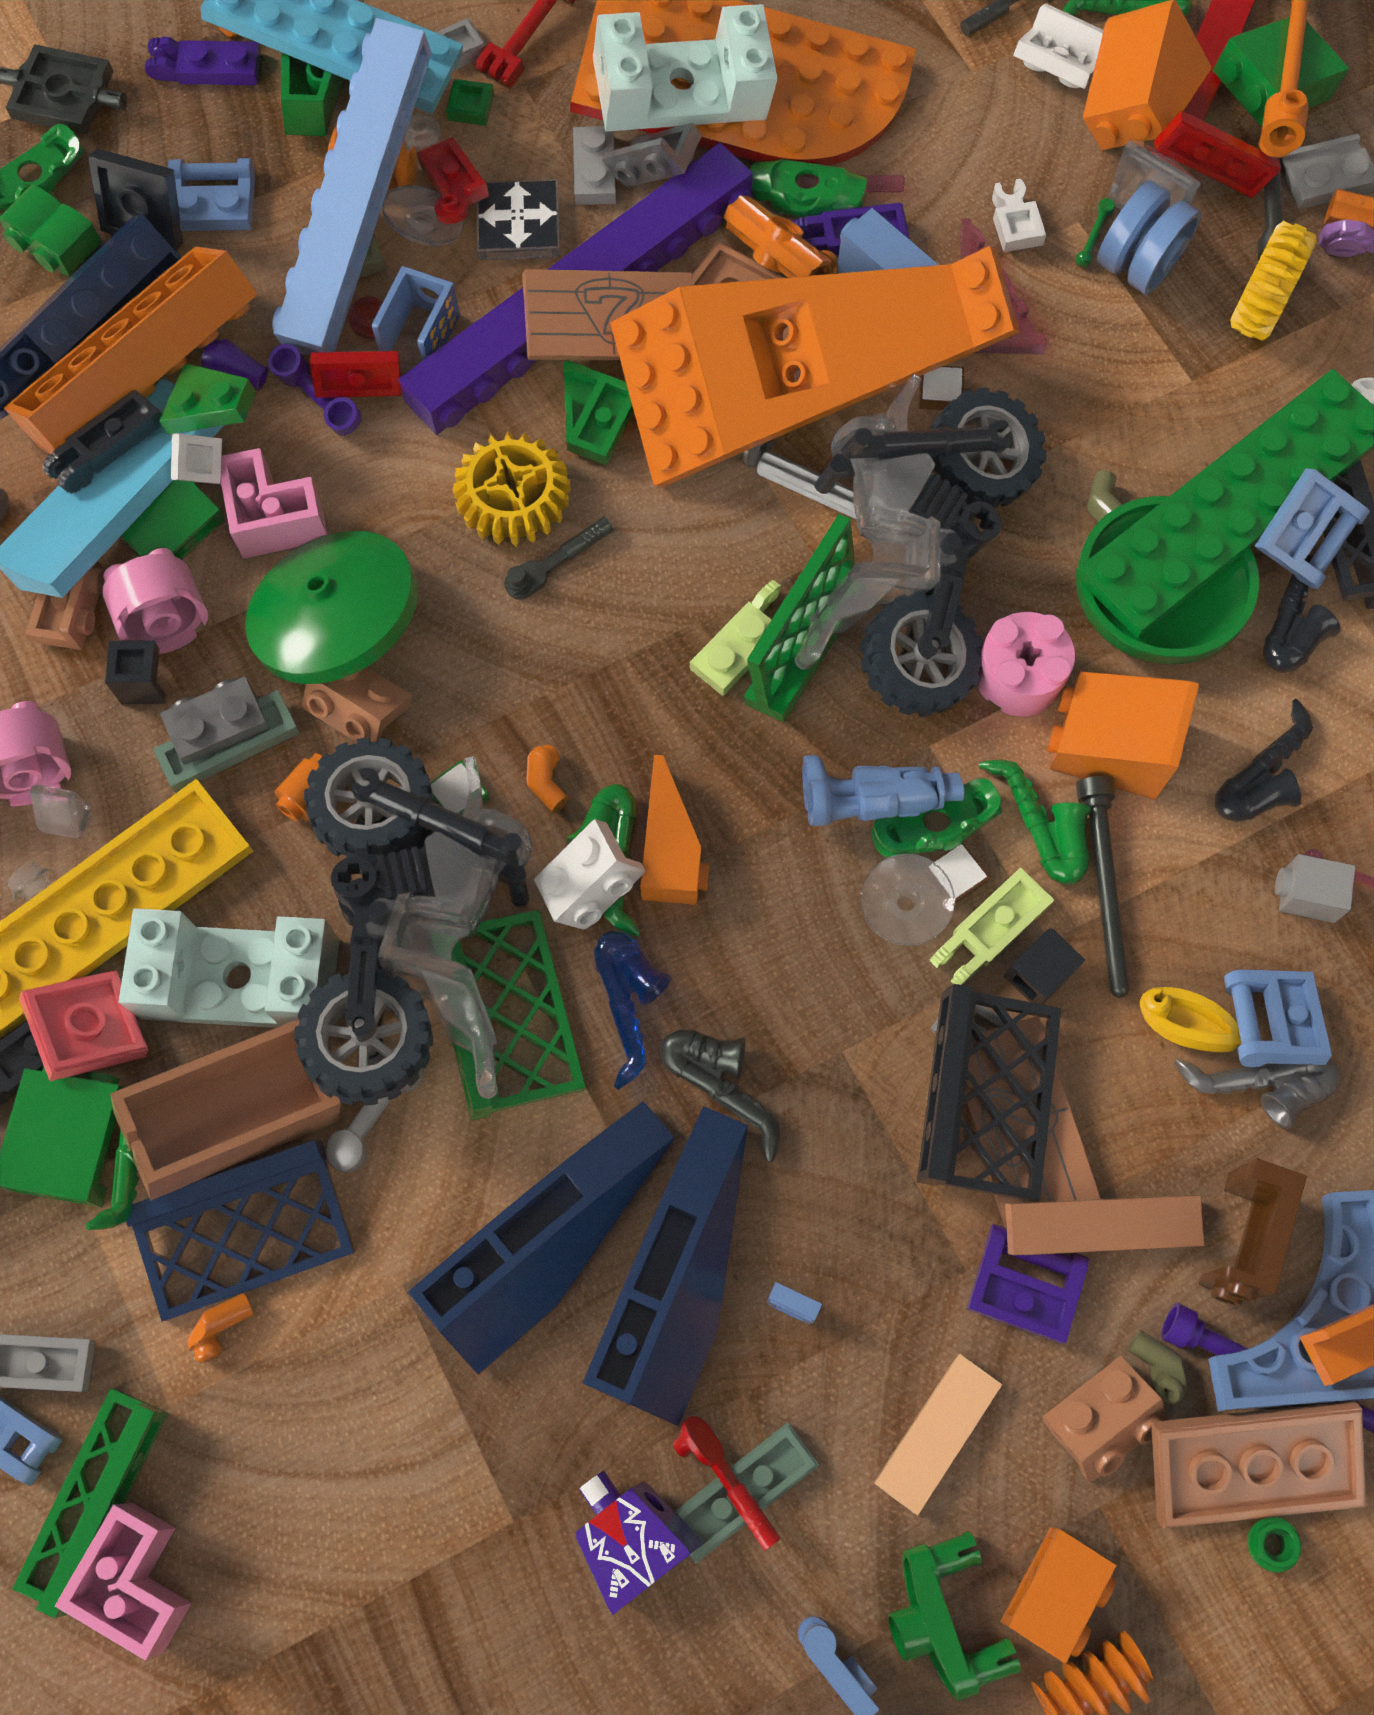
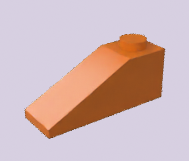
M654 755L643 857L645 873L641 877L640 886L641 897L644 901L697 905L698 890H708L710 863L701 862V845L664 756Z

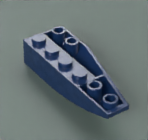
M144 215L130 219L0 347V420L9 415L4 409L7 404L181 259L179 254Z
M642 1101L503 1210L409 1290V1295L443 1337L472 1369L480 1375L558 1306L672 1144L675 1137L645 1102Z
M704 1106L661 1198L582 1382L591 1388L677 1426L681 1422L718 1331L748 1129L747 1124Z

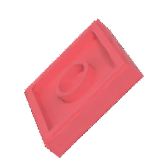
M117 970L21 991L19 1000L49 1081L146 1058L148 1047L135 1015L118 1003L122 982Z

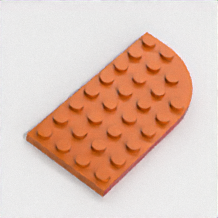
M597 0L570 103V112L603 121L593 62L598 15L640 12L645 44L716 39L722 7L755 4L741 0ZM764 7L778 78L767 119L695 125L702 134L697 146L712 149L718 143H721L734 156L756 162L785 159L830 166L846 161L862 153L879 140L896 118L906 95L916 48ZM675 78L670 81L672 85L680 90L691 87L690 83L683 78ZM678 126L646 128L636 130L652 134L663 130L675 128Z

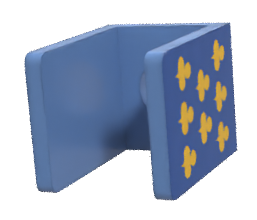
M401 266L372 323L378 350H392L414 306L431 311L418 338V347L422 361L445 345L460 317L454 283ZM421 288L432 290L439 298L433 299L427 296Z

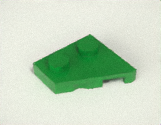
M565 360L563 372L567 451L607 466L634 412L627 383Z
M184 365L159 422L168 435L245 422L256 391L248 378L195 365Z

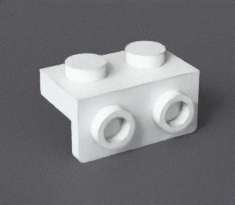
M1043 4L1039 9L1033 28L1018 41L1013 56L1023 60L1024 65L1029 69L1039 72L1047 71L1058 76L1059 81L1068 87H1081L1085 89L1092 81L1104 30L1053 6Z
M594 819L534 878V881L554 922L587 929L599 921L602 914L620 896L631 890L633 884L645 873V869L642 863L625 858L606 822Z

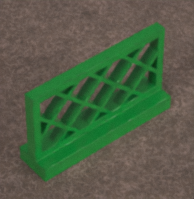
M841 514L837 515L747 658L752 684L744 695L745 705L783 723L870 584V573L856 568L850 518Z
M539 910L450 929L448 924L430 927L428 944L471 1121L490 1117V1114L493 1112L584 1091L586 1087ZM531 925L535 942L527 955L504 941L511 929ZM502 931L499 937H496L493 934H491L494 932ZM479 936L493 945L481 965L463 954L460 943L461 939ZM498 949L522 962L510 981L487 969ZM537 949L541 963L532 958ZM527 966L545 976L547 985L538 999L515 985ZM467 967L475 971L471 980L469 979ZM481 976L504 989L492 1009L474 999L472 989ZM509 993L533 1006L521 1026L497 1013ZM548 994L550 995L552 1007L544 1003ZM538 1010L554 1018L557 1022L558 1031L550 1044L526 1030ZM478 1012L487 1016L482 1025L480 1024ZM492 1020L516 1034L504 1054L485 1044L483 1034ZM521 1037L545 1051L532 1072L508 1058ZM560 1038L564 1052L555 1047ZM551 1054L568 1065L572 1081L553 1085L538 1076V1073ZM489 1056L498 1061L493 1071L491 1069ZM503 1065L527 1079L518 1094L502 1098L498 1097L494 1080ZM532 1083L541 1087L540 1089L528 1091Z

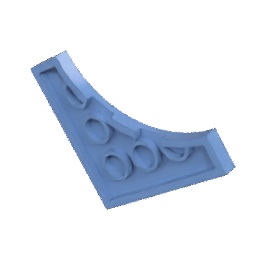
M1374 1190L1334 1192L1321 1197L1325 1227L1323 1255L1313 1287L1301 1308L1285 1326L1262 1343L1237 1353L1218 1355L1208 1359L1218 1412L1374 1400V1366L1335 1384L1324 1386L1299 1338L1374 1304Z

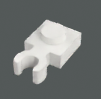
M1016 179L1013 189L1014 194L1012 195L1004 193L1001 184L995 183L992 201L996 207L993 221L1003 252L1043 246L1046 232L1036 201L1023 202L1026 192L1024 182L1021 179Z

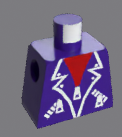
M604 1470L579 1489L596 1516L575 1532L576 1539L612 1615L703 1545L700 1538L644 1481L621 1495Z

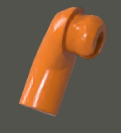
M546 744L536 746L527 756L526 784L552 813H556L566 805L569 797L552 780L553 768L557 766L560 755L554 746Z
M242 1293L206 1310L202 1314L188 1337V1350L194 1351L196 1361L203 1364L218 1357L222 1346L218 1342L217 1337L221 1332L253 1316L251 1306L245 1294Z

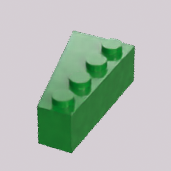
M281 52V106L285 135L326 136L344 78Z

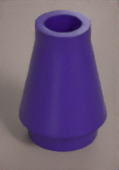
M216 338L208 344L201 358V367L248 378L253 388L257 391L262 389L268 377V367L258 363L227 338L223 340Z

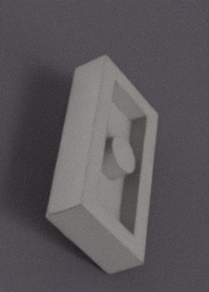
M605 126L573 127L575 205L616 204L615 176L603 162L605 153L614 150V131L605 132Z
M0 1334V1387L88 1392L96 1340Z

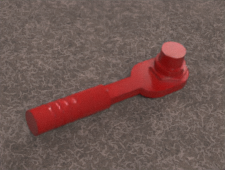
M688 1417L681 1425L679 1437L673 1442L676 1453L684 1458L694 1453L701 1463L712 1468L727 1490V1497L741 1518L744 1519V1522L748 1525V1528L764 1552L778 1543L781 1537L743 1482L740 1484L723 1459V1447L709 1425L700 1417Z

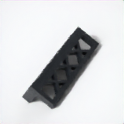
M1360 460L1333 483L1367 507L1370 512L1362 524L1355 525L1346 542L1343 543L1331 562L1343 601L1364 598L1366 608L1374 609V501ZM1338 510L1323 531L1324 538H1326L1335 524L1334 518L1338 519L1341 515ZM1352 564L1354 565L1359 585L1355 586L1349 570Z

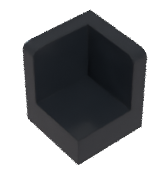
M155 640L109 641L105 684L121 705L165 703L166 694L157 683L160 648Z
M1050 928L1011 964L1003 977L1029 1002L1043 1005L1078 971L1086 960L1054 929Z

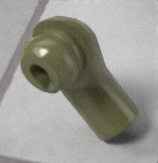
M1107 470L1096 472L1087 502V510L1097 522L1110 511L1122 505L1112 495L1117 477L1114 473Z
M1140 1329L1131 1340L1127 1351L1149 1365L1153 1389L1162 1398L1163 1404L1176 1405L1182 1401L1187 1392L1182 1359L1177 1352Z

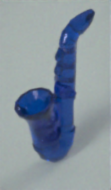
M610 931L604 933L598 939L593 952L595 968L600 973L609 997V1007L627 1056V1062L618 1071L614 1087L619 1090L633 1081L646 1065V1050L643 1048L644 1035L640 1033V1022L634 1016L637 1011L634 1001L630 1000V995L636 992L640 1004L647 1005L664 992L671 982V976L661 973L654 968L640 949L638 942L627 933Z

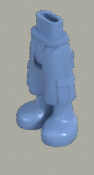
M805 755L803 757V795L805 809L808 810L810 826H827L833 821L856 816L858 820L863 821L886 817L891 818L897 815L899 817L919 816V813L943 808L944 802L964 800V786L960 774L941 773L939 767H932L931 773H929V770L925 767L889 768V766L881 765L879 767L856 766L852 771V779H836L828 776L820 757L816 755Z

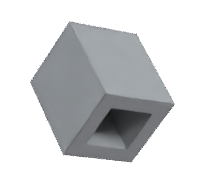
M1298 854L1285 868L1279 870L1276 878L1275 894L1281 896L1279 912L1335 923L1351 910L1355 865Z

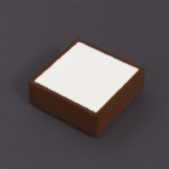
M942 366L921 375L919 409L943 411L953 399L956 400L964 392V367Z
M963 841L960 846L946 851L927 864L923 870L950 907L986 884L990 879L988 873Z

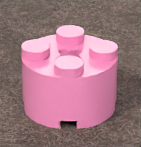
M167 548L155 549L148 555L132 559L124 564L112 565L105 570L103 575L105 580L103 598L120 641L155 640L160 648L159 654L177 650L193 641L197 637L195 629L201 622H203L205 627L208 620V612L191 570L183 560L175 557L171 550Z
M1034 612L1015 613L997 620L989 631L981 651L982 669L978 672V675L981 676L977 683L978 689L987 701L990 699L994 704L1001 707L1000 711L1008 715L1018 717L1033 716L1049 708L1060 696L1075 662L1074 645L1069 634L1064 629L1062 621L1054 615H1042Z
M23 701L16 703L11 709L0 711V799H9L10 806H24L52 797L61 790L60 782L64 777L68 781L71 777V768L59 724L52 715L41 711L39 705L35 702Z

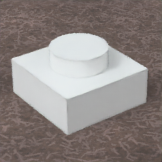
M179 433L172 434L171 480L220 484L222 438Z

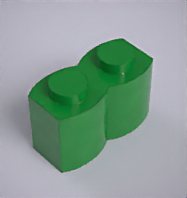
M30 185L0 216V223L5 230L3 233L5 240L18 252L23 253L26 250L33 254L38 263L52 273L57 270L62 274L70 276L102 242L91 221L72 207L61 204L51 194L35 185Z

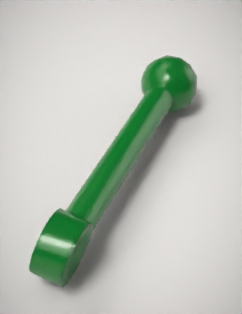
M1103 198L1099 201L1097 207L1098 217L1083 251L1079 252L1076 256V263L1080 267H1087L1092 262L1091 252L1106 216H1110L1115 208V203L1110 198Z

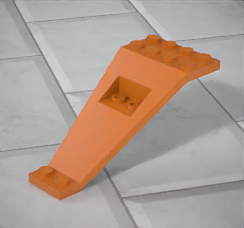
M988 246L947 265L681 286L610 322L654 486L666 487L735 455L1020 333L997 249L992 246ZM786 327H789V335L783 340V331ZM800 368V378L795 382L794 373Z

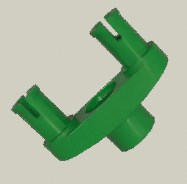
M969 1531L930 1547L922 1543L903 1551V1574L910 1606L888 1614L890 1632L903 1661L907 1663L928 1655L942 1683L958 1702L978 1695L979 1687L1021 1672L1018 1658L1012 1659L1010 1657L997 1662L1000 1659L1016 1654L1015 1648L1008 1638H1004L1001 1642L967 1655L960 1646L939 1585L940 1579L982 1564L979 1550L958 1555V1552L977 1545Z

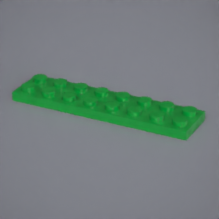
M1332 368L1078 567L1075 577L1136 638H1139L1258 542L1305 469H1315L1334 482L1374 450V405Z

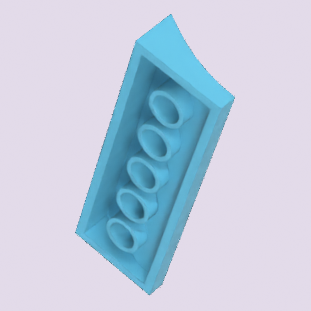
M162 378L155 386L154 392L146 398L162 414L175 384ZM161 426L100 472L94 473L91 484L81 488V491L70 494L58 486L0 545V570L19 590L63 598L173 481L171 480L172 434L168 435L163 426ZM223 426L181 432L179 434L214 437Z

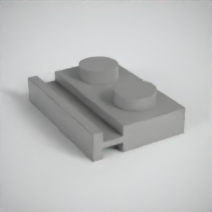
M1358 133L1300 147L1290 152L1289 155L1279 158L1280 165L1284 167L1286 172L1284 178L1299 210L1329 203L1336 188L1358 194L1374 192V165L1366 148L1361 149Z

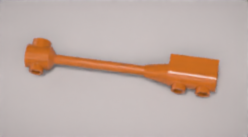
M1290 0L1292 6L1280 92L1272 95L1265 105L1259 147L1266 155L1275 158L1289 155L1290 152L1298 149L1305 139L1309 105L1306 95L1298 90L1308 4L1311 0Z

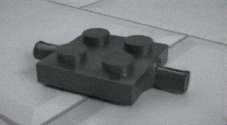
M34 44L28 59L18 69L13 70L0 67V84L13 86V92L5 108L11 119L48 127L64 124L73 132L86 135L100 107L107 106L124 111L125 106H127V95L124 92L106 89L114 72L110 61L107 59Z

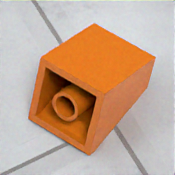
M1176 0L1165 1L1113 16L1105 23L1082 118L1101 150L1156 139L1181 110L1184 111L1212 68Z
M1080 672L1073 687L1064 686L1057 711L1064 713L1061 727L1053 726L1046 751L1053 753L1049 769L1082 779L1094 776H1108L1113 778L1114 788L1156 800L1179 767L1199 683L1184 680Z

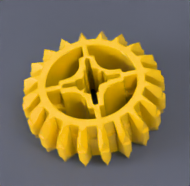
M1285 221L1276 226L1230 319L1231 328L1241 332V335L1262 341L1271 335L1317 243L1316 234L1307 231L1306 227L1296 223L1293 225Z
M507 431L504 437L505 440L497 441L490 434L488 439L489 445L484 447L475 442L473 447L474 455L463 454V459L461 460L463 467L456 468L454 475L456 483L453 484L454 498L457 499L455 504L458 514L464 517L465 525L469 530L477 529L478 536L482 540L492 534L493 540L498 546L505 538H510L511 543L517 547L520 541L519 538L527 536V539L534 544L536 539L535 532L541 531L549 536L551 531L550 522L561 524L563 518L562 510L568 509V494L571 491L570 479L567 478L566 464H564V461H559V454L555 448L546 449V443L542 438L531 444L530 436L526 432L519 440H514L513 435ZM506 480L509 481L511 488H514L515 492L518 494V498L515 497L513 490L510 489L509 486L506 484ZM539 497L533 504L527 507L531 500Z

